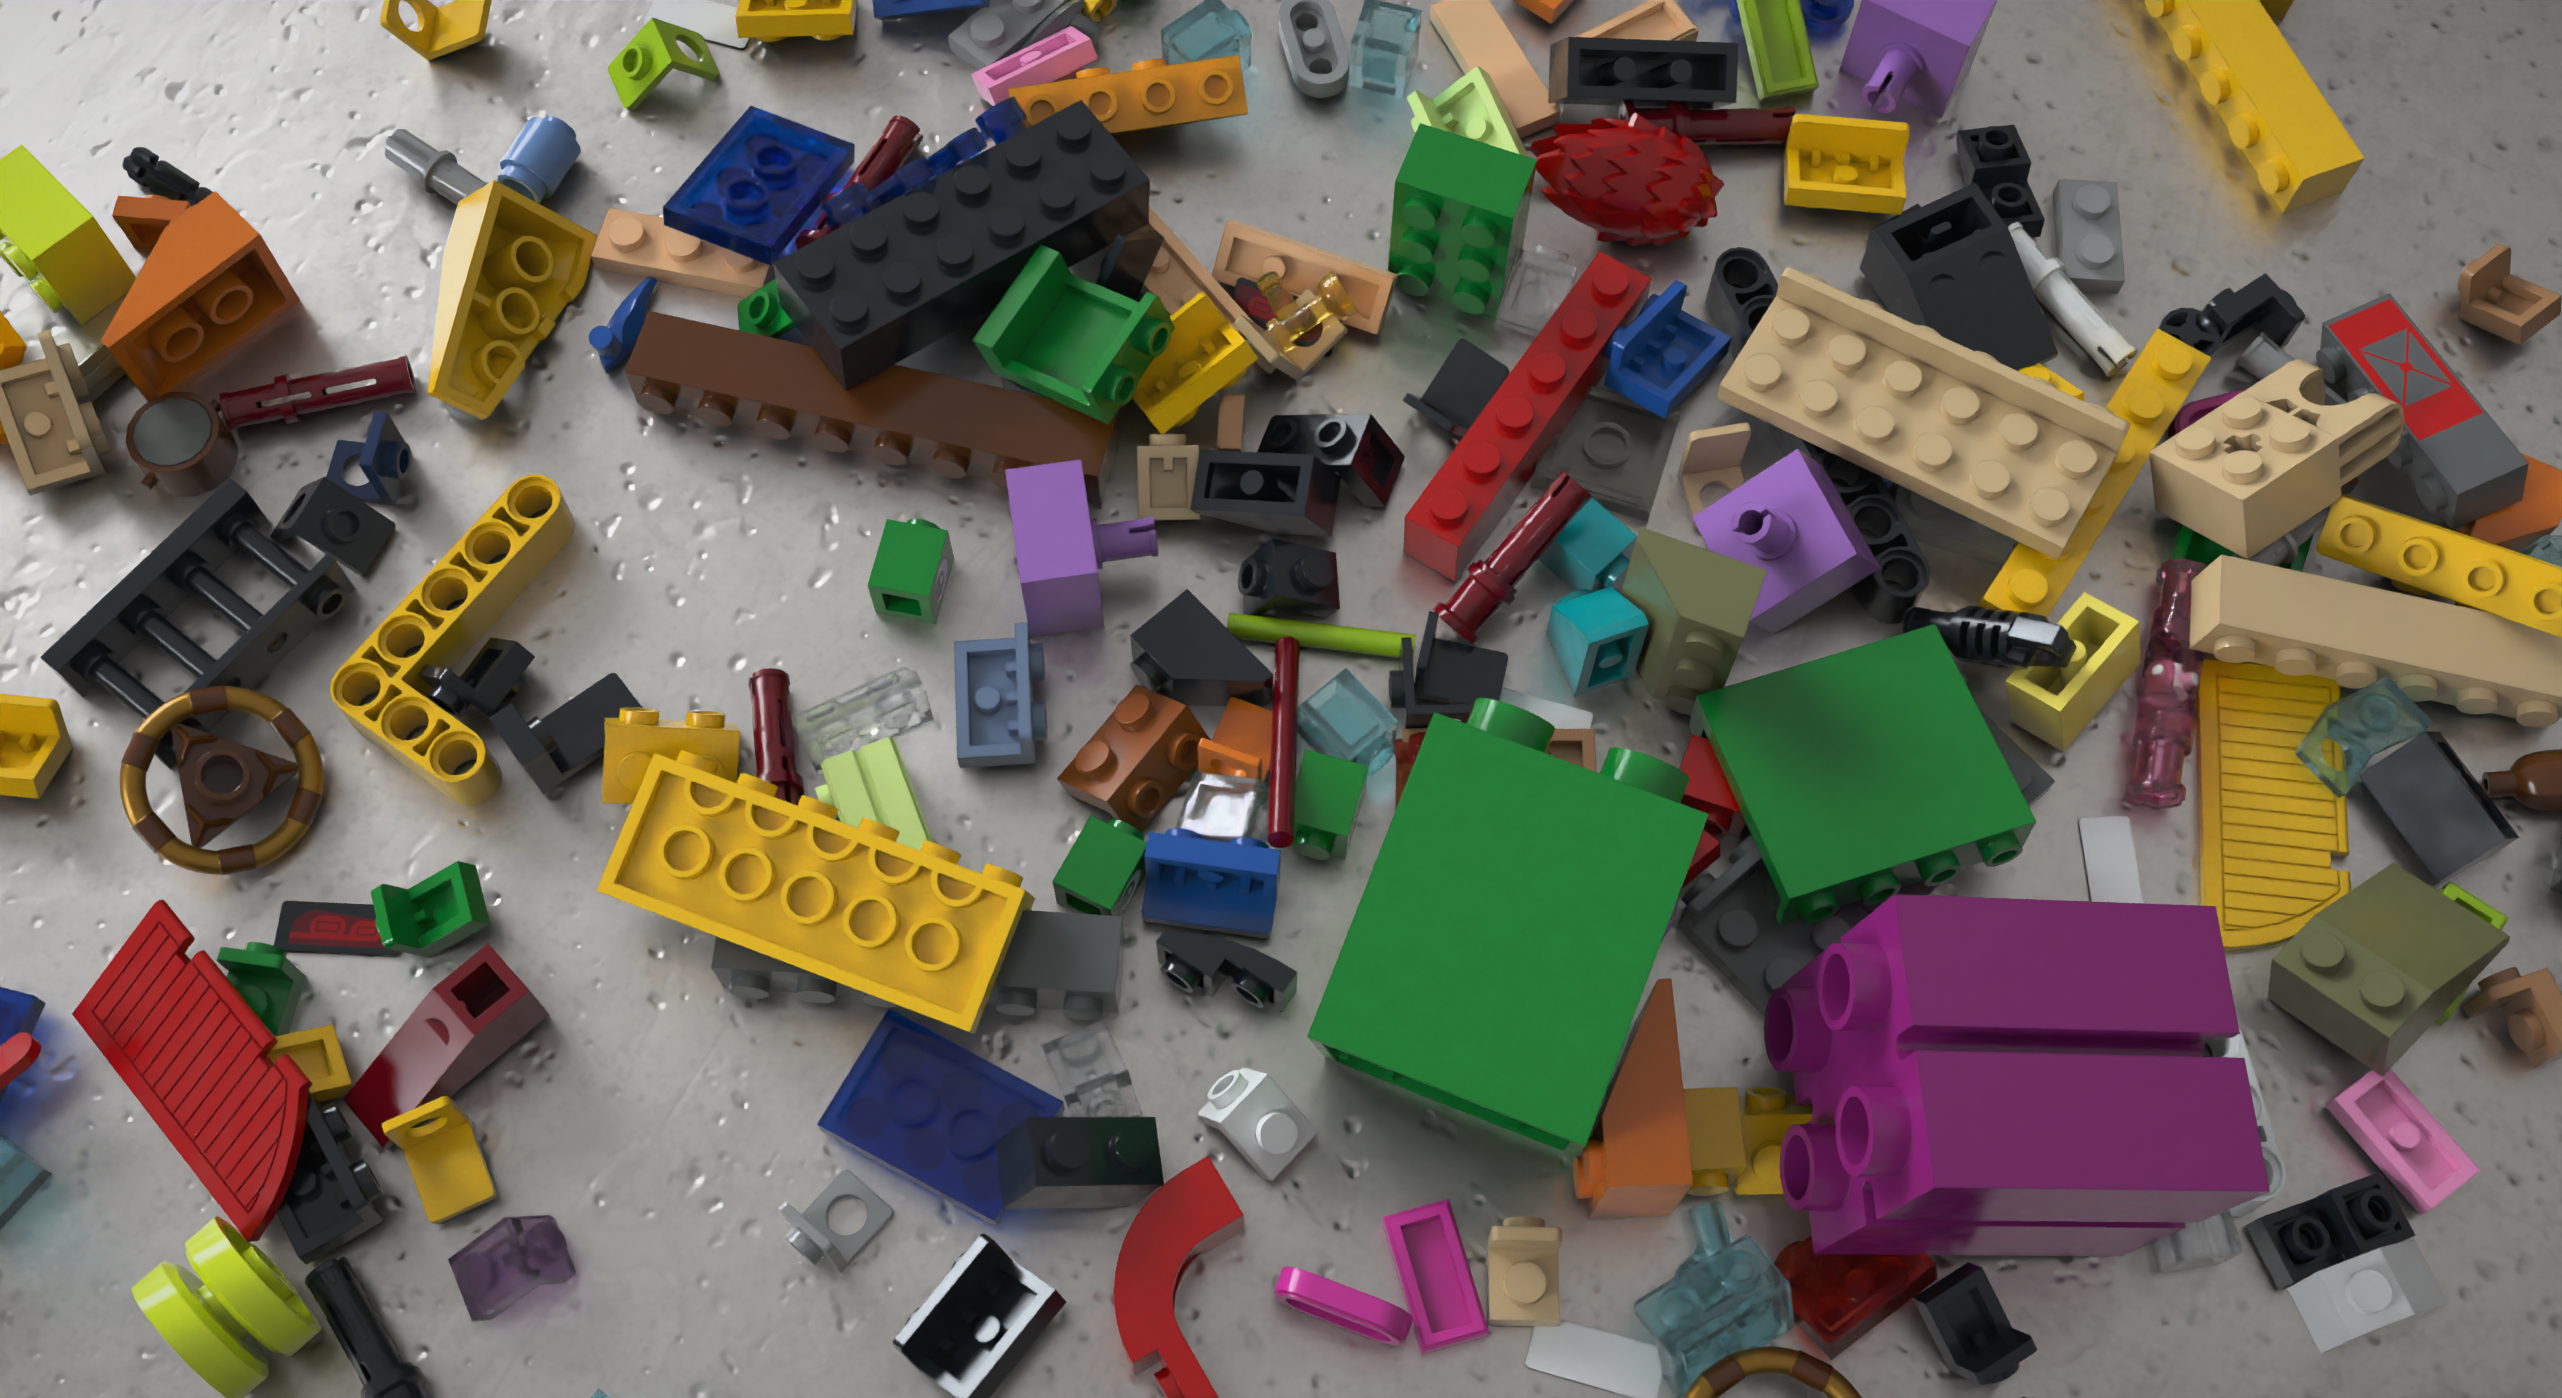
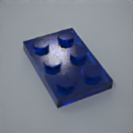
M750 105L663 206L664 225L771 266L820 206L825 197L855 162V144Z
M888 1009L817 1125L821 1132L997 1227L1007 1209H1002L995 1141L1028 1117H1061L1065 1110V1105L1062 1100L899 1013Z

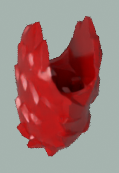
M1637 113L1631 116L1630 121L1601 117L1592 119L1591 124H1556L1554 130L1558 133L1557 135L1534 141L1531 144L1530 151L1537 157L1536 171L1548 185L1541 189L1543 196L1576 221L1596 229V240L1626 241L1630 246L1650 242L1654 245H1663L1681 237H1686L1694 227L1703 228L1707 226L1708 219L1714 218L1718 214L1715 197L1724 187V182L1713 175L1711 164L1699 146L1685 134L1681 138L1664 125L1658 128Z

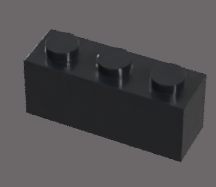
M1567 37L1550 44L1548 103L1611 106L1633 103L1634 106L1668 107L1672 103H1682L1683 105L1686 104L1688 108L1715 109L1736 103L1738 43Z

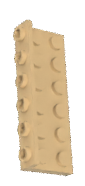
M1787 267L1781 275L1776 297L1720 383L1717 399L2058 561L2116 459L2130 428L2128 421L2117 417L2106 407L2084 402L2058 390L2053 384L2044 379L2027 376L1999 363L1993 356L1985 352L1970 350L1942 337L1937 331L1928 326L1913 324L1885 311L1879 304L1873 301L1858 299L1830 286L1825 280L1816 275L1804 274L1790 267Z

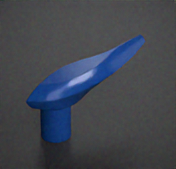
M647 277L617 308L607 326H597L591 330L589 342L598 352L605 373L618 366L636 344L644 324L647 302L658 281L655 278Z

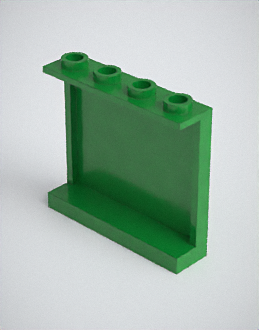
M1936 624L1696 695L1689 722L1692 734L1709 740L1781 898V903L1775 916L1779 926L1796 920H1801L1803 924H1814L1834 915L1839 910V907L1860 900L1865 905L1878 904L1897 894L1902 887L1924 881L1926 886L1942 884L1957 876L1962 871V868L1984 862L1987 867L2005 864L2022 853L2023 846L2037 822Z

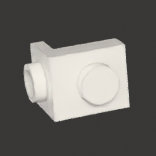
M1245 1067L1239 1071L1233 1070L1221 1077L1208 1092L1207 1098L1210 1101L1198 1113L1207 1125L1220 1129L1261 1177L1271 1181L1318 1133L1316 1128L1268 1074Z

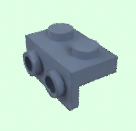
M1028 622L1015 623L1014 638L954 641L956 736L959 767L1037 763L1036 740H1047L1048 737L1045 701L1034 702L1033 682L1045 681L1043 643H1031Z

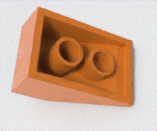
M214 191L198 204L186 209L178 219L165 227L103 335L101 342L146 402L155 397L169 392H181L298 303L300 299L262 236Z
M1672 978L1657 979L1636 1019L1587 1144L1583 1149V1157L1574 1158L1575 1194L1577 1199L1587 1198L1589 1219L1670 1216L1694 1184Z

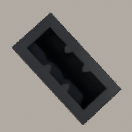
M2424 731L2358 775L2437 883L2465 871L2520 838L2440 732Z

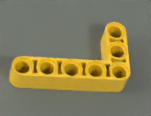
M530 474L513 482L338 669L331 680L330 693L332 700L361 735L447 797L464 806H476L485 803L497 793L502 781L500 765L483 740L473 730L426 698L433 688L417 674L425 664L452 670L569 542L575 528L573 515L558 485L551 478L544 475ZM549 509L543 516L531 518L537 511ZM508 553L500 562L488 564L495 556ZM466 599L458 608L450 611L446 610L454 601ZM423 645L415 655L402 658L410 648ZM379 692L376 699L372 702L359 706L361 700L368 694ZM428 725L421 736L413 740H406L412 730ZM471 759L477 760L473 768L467 773L453 775L461 763Z

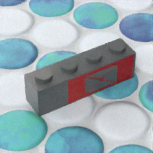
M2390 293L2322 323L2320 350L2316 352L2318 367L2324 370V378L2332 384L2337 382L2348 396L2349 402L2368 393H2376L2403 407L2404 428L2399 445L2387 456V459L2395 468L2403 467L2415 482L2416 492L2421 503L2429 512L2437 511L2450 529L2454 530L2522 500L2529 463Z

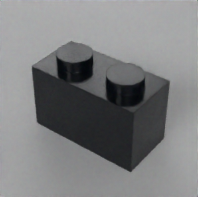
M1028 1117L995 1141L1002 1209L1129 1207L1164 1185L1155 1117Z

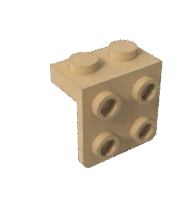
M50 330L37 333L45 358L0 370V420L29 495L105 474L106 472L99 455L111 452L92 402L80 404L78 398L90 394L71 345L66 343L57 346Z

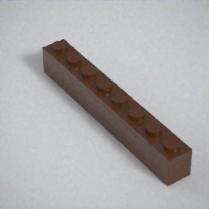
M648 311L625 369L626 377L637 403H641L647 409L657 413L670 414L673 411L699 416L705 422L715 426L727 427L731 424L757 429L765 436L774 439L784 440L794 437L812 441L832 452L842 453L847 450H853L874 455L880 461L891 465L900 466L911 463L925 466L949 478L959 479L966 475L991 481L1004 490H1008L1006 469L1081 459L1087 501L1096 505H1102L1120 446L1118 413H1116L1108 425L1051 398L895 364L846 391L812 346Z

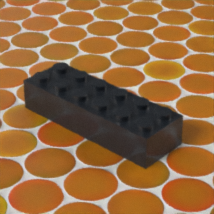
M1080 100L774 262L773 267L780 306L847 391L994 310L1040 244L1060 252L1067 267L1070 268L1113 244L1118 234L1133 233L1149 224L1150 179L1085 103Z

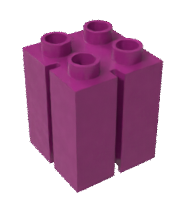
M1894 894L1840 937L1841 943L1831 944L1784 982L1782 987L1776 988L1768 1000L1764 1018V1041L1768 1059L1775 1070L1779 1072H1792L1796 1105L1813 1106V1116L1806 1124H1793L1785 1133L1780 1152V1179L1783 1193L1789 1206L1795 1211H1809L1814 1254L2123 1256L2185 1229V1223H2199L2270 1192L2245 1058L2204 1057L2203 1054L2205 1043L2213 1038H2233L2240 1034L2216 906Z

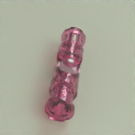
M2171 559L2161 563L2156 576V581L2161 586L2159 607L2151 612L2142 673V692L2138 702L2132 743L2134 749L2138 751L2135 776L2130 778L2126 785L2125 794L2133 802L2153 808L2178 807L2186 797L2187 789L2181 783L2184 758L2190 755L2192 751L2197 712L2195 702L2200 688L2205 654L2203 651L2190 649L2191 580L2208 566L2205 563L2189 559ZM2183 659V663H2182V664L2174 663V662H2176V661H2178V660Z

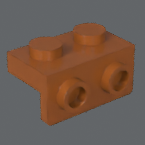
M1135 685L1086 745L1079 750L1076 757L1060 774L1057 780L1069 795L1109 812L1114 819L1124 821L1142 833L1198 765L1197 746L1200 739H1211L1186 704Z

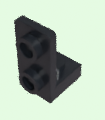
M1372 414L1275 415L1270 419L1257 452L1315 455L1330 469L1338 473L1365 507H1386L1405 459L1404 454Z
M610 673L541 720L536 716L526 723L512 703L489 717L508 748L544 795L604 754L605 718H619L620 708L643 707L616 673Z

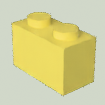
M2086 592L2076 600L2056 623L2066 629L2069 638L2077 646L2066 668L2028 666L2027 669H2016L2006 680L2011 722L2063 752L2141 664L2139 621Z

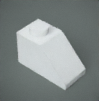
M2414 1239L2383 1246L2317 1271L2287 1288L2321 1354L2448 1304Z

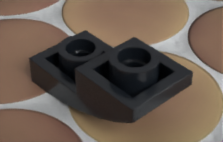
M2015 125L1989 126L1958 131L1956 142L1965 187L1976 183L2007 227L2015 222H2019L2031 238L2040 237L2045 219L2027 181L2032 162Z
M1163 931L1156 941L1158 962L1163 965L1160 969L1162 974L1174 985L1186 992L1193 993L1198 988L1213 998L1228 977L1233 980L1230 984L1232 989L1245 1001L1259 1008H1263L1267 1003L1281 1013L1297 992V971L1275 958L1234 941L1211 935L1180 931Z
M2382 1172L2333 1188L2311 1200L2265 1215L2245 1225L2278 1290L2296 1284L2317 1271L2374 1249L2403 1242L2416 1236Z

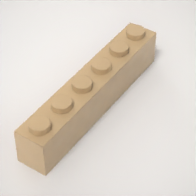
M2222 554L2191 580L2190 649L2212 653L2221 661L2230 663L2249 661L2273 666L2279 673L2285 675L2301 676L2310 674L2336 680L2338 685L2346 688L2361 689L2371 687L2394 692L2400 699L2419 702L2431 700L2455 705L2459 711L2467 714L2492 713L2515 718L2519 724L2528 727L2550 726L2562 717V638L2489 612Z

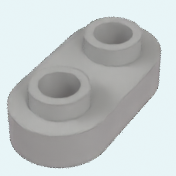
M1285 0L1279 10V35L1295 85L1300 91L1312 97L1325 98L1336 95L1348 83L1350 57L1333 5L1329 0ZM1304 27H1309V28H1311V29H1308L1307 31H1302V30H1300L1301 28H1304ZM1317 72H1324V73H1327V74H1316V73H1317Z

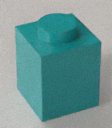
M1592 498L1577 512L1565 526L1566 528L1538 560L1574 591L1589 589L1592 593L1608 587H1613L1616 590L1624 583L1637 535Z

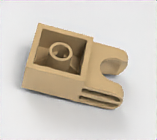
M2302 359L2288 362L2149 451L2155 510L2248 560L2342 497L2341 487L2392 453L2399 445L2402 437L2404 409L2400 404L2376 393H2368L2344 404L2325 405L2324 370Z

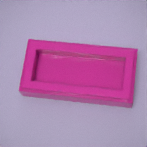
M1449 1199L1384 1216L1382 1219L1383 1228L1408 1312L1413 1317L1412 1326L1421 1356L1488 1337L1490 1331Z

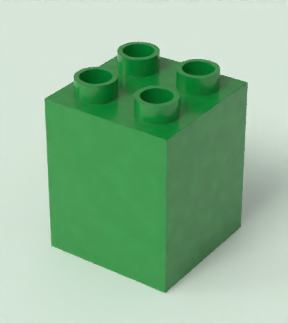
M1477 698L1467 724L1434 712L1307 1037L1324 1058L1576 1157L1587 1144L1709 814L1680 804L1690 779L1680 769L1640 752L1612 747L1608 750L1600 773L1552 756L1548 747L1555 732V727L1548 721L1505 702L1488 698Z

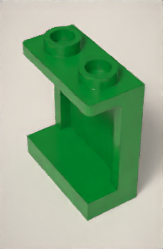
M1040 244L976 334L973 341L993 373L1109 425L1120 407L1126 405L1131 400L1136 391L1138 381L1153 359L1164 352L1175 327L1159 296L1147 292L1141 301L1138 302L1076 276L1070 272L1060 252Z

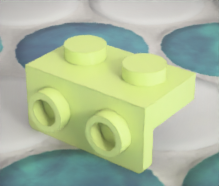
M1476 66L1433 99L1418 90L1407 96V100L1415 115L1411 119V125L1415 133L1419 124L1422 123L1529 157L1490 74L1479 66Z

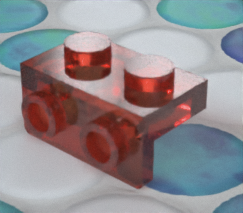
M1812 1235L1804 1241H1795L1785 1247L1769 1268L1776 1305L1831 1360L1938 1279L1936 1263L1927 1254H1814Z

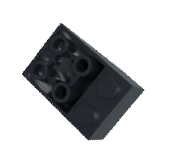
M1976 183L1874 228L1859 268L1891 314L1916 325L1928 326L1937 331L1942 337L1970 350L1985 352L1993 356L1999 363L2016 371L2032 367L2038 363L2043 364L2056 358L2058 351L2009 228Z

